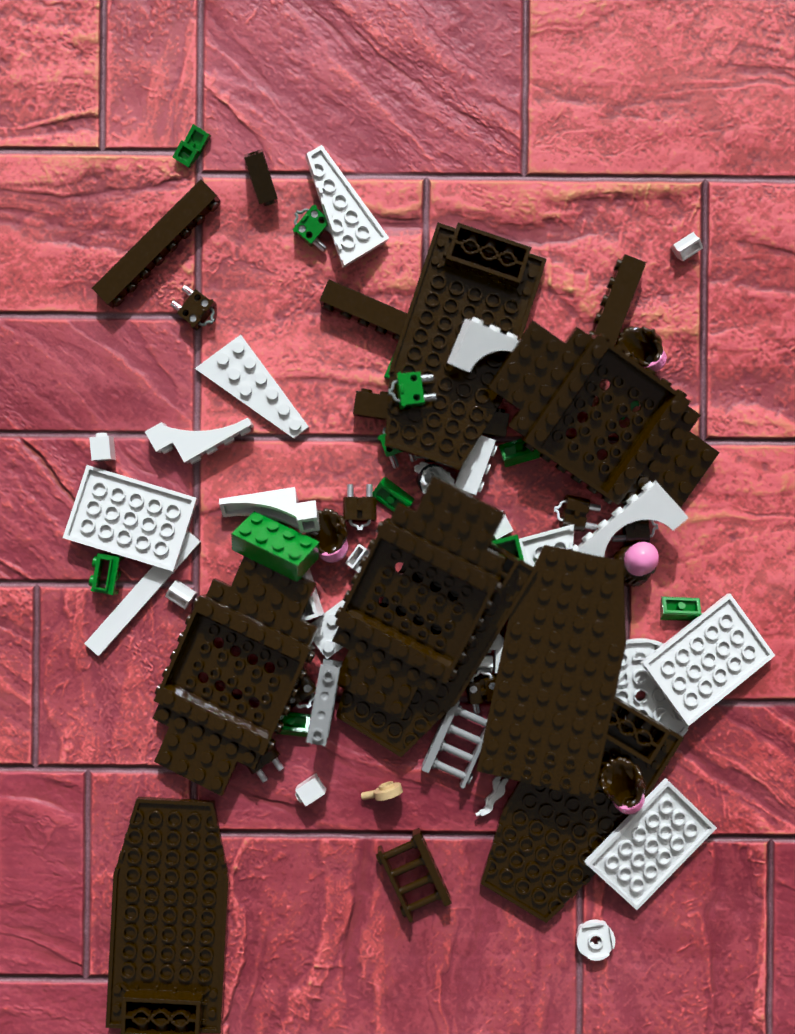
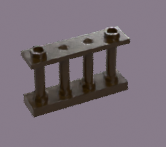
M420 828L412 831L413 838H411V841L387 852H384L382 845H380L376 854L379 864H383L402 905L400 906L401 913L404 918H408L409 922H413V911L437 900L439 902L442 901L445 907L452 904L450 893ZM412 848L419 849L421 854L419 858L392 869L388 859ZM421 865L427 867L429 872L426 876L400 887L397 876ZM428 883L435 884L437 889L435 893L408 904L404 894Z

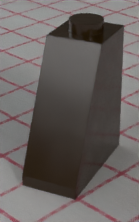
M263 149L244 154L259 204L263 203L264 206L275 203V199H278Z

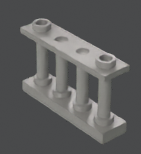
M324 658L323 664L320 665L306 743L326 746L337 695L338 677L343 661Z
M458 700L442 717L423 760L421 769L429 773L431 768H437L460 778V787L464 789L466 784H470L473 777L471 772L481 752L487 719L462 709ZM459 715L484 726L480 737L454 726V723H452L453 717ZM446 733L455 734L475 743L476 746L473 753H467L447 744L444 740ZM444 750L468 761L465 771L463 772L438 761V758H436L438 751L442 752Z

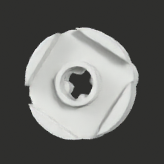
M589 920L578 926L576 944L582 955L590 960L600 961L607 958L612 948L614 949L615 936L605 921ZM593 936L600 937V940H597V944L590 941Z

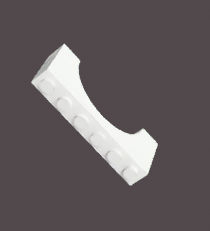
M475 317L472 320L465 319L447 363L470 372L475 363L489 353L495 351L512 352L518 343V336L509 332L506 335L500 333L501 329L493 325L486 327L483 325L484 321Z
M656 480L653 483L649 481L641 488L643 491L639 495L634 494L626 501L627 505L614 510L611 513L612 517L608 521L605 519L596 526L598 529L595 532H588L582 538L583 542L578 546L574 544L573 551L604 557L606 547L612 536L629 523L639 520H655L667 525L674 531L688 519V516Z

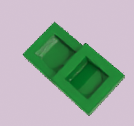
M193 124L185 140H181L173 158L190 168L212 135Z

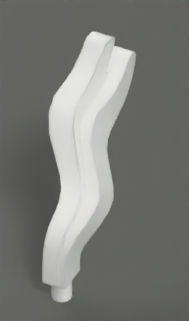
M494 777L492 780L493 791L485 798L484 808L475 813L476 817L484 816L493 810L495 801L505 793V785L509 781L508 778L500 781L502 777Z

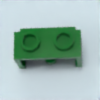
M97 553V556H94L92 561V567L95 568L94 575H91L89 579V586L92 587L91 591L110 595L118 594L119 590H115L116 580L121 577V572L118 571L120 561L124 560V556L107 553ZM110 560L106 587L99 588L103 561Z

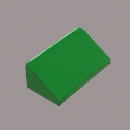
M521 439L498 445L505 467L540 458L541 453L536 449L532 452L524 446L525 442Z
M386 477L380 481L373 491V497H376L379 502L393 512L398 503L410 507L415 500Z
M661 597V620L693 621L702 615L700 598Z
M289 712L288 716H284L282 720L284 726L279 734L307 737L311 714Z

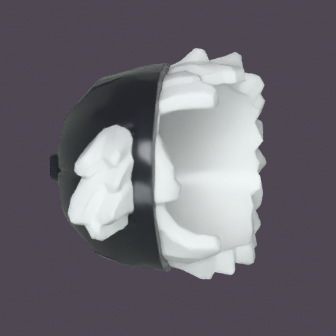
M420 462V465L414 466V471L417 472L416 482L423 494L433 476L455 486V479L439 465Z

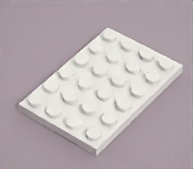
M87 465L63 538L175 572L198 498Z
M726 594L703 612L701 616L694 619L640 663L684 724L689 726L771 660L775 654L733 596Z
M665 778L645 798L642 808L636 813L629 814L585 860V863L631 906L638 910L717 827Z

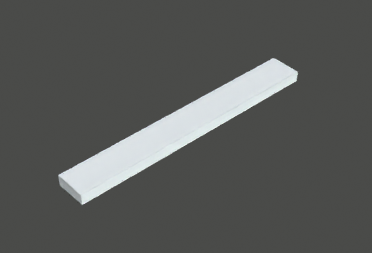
M189 530L175 571L201 543ZM153 566L84 644L96 655L100 656L174 572Z

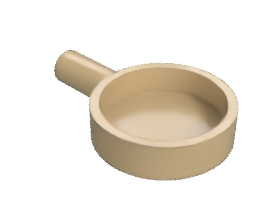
M389 781L379 785V788L362 792L361 798L362 800L373 798L376 801L388 800L400 795L403 789L401 783Z

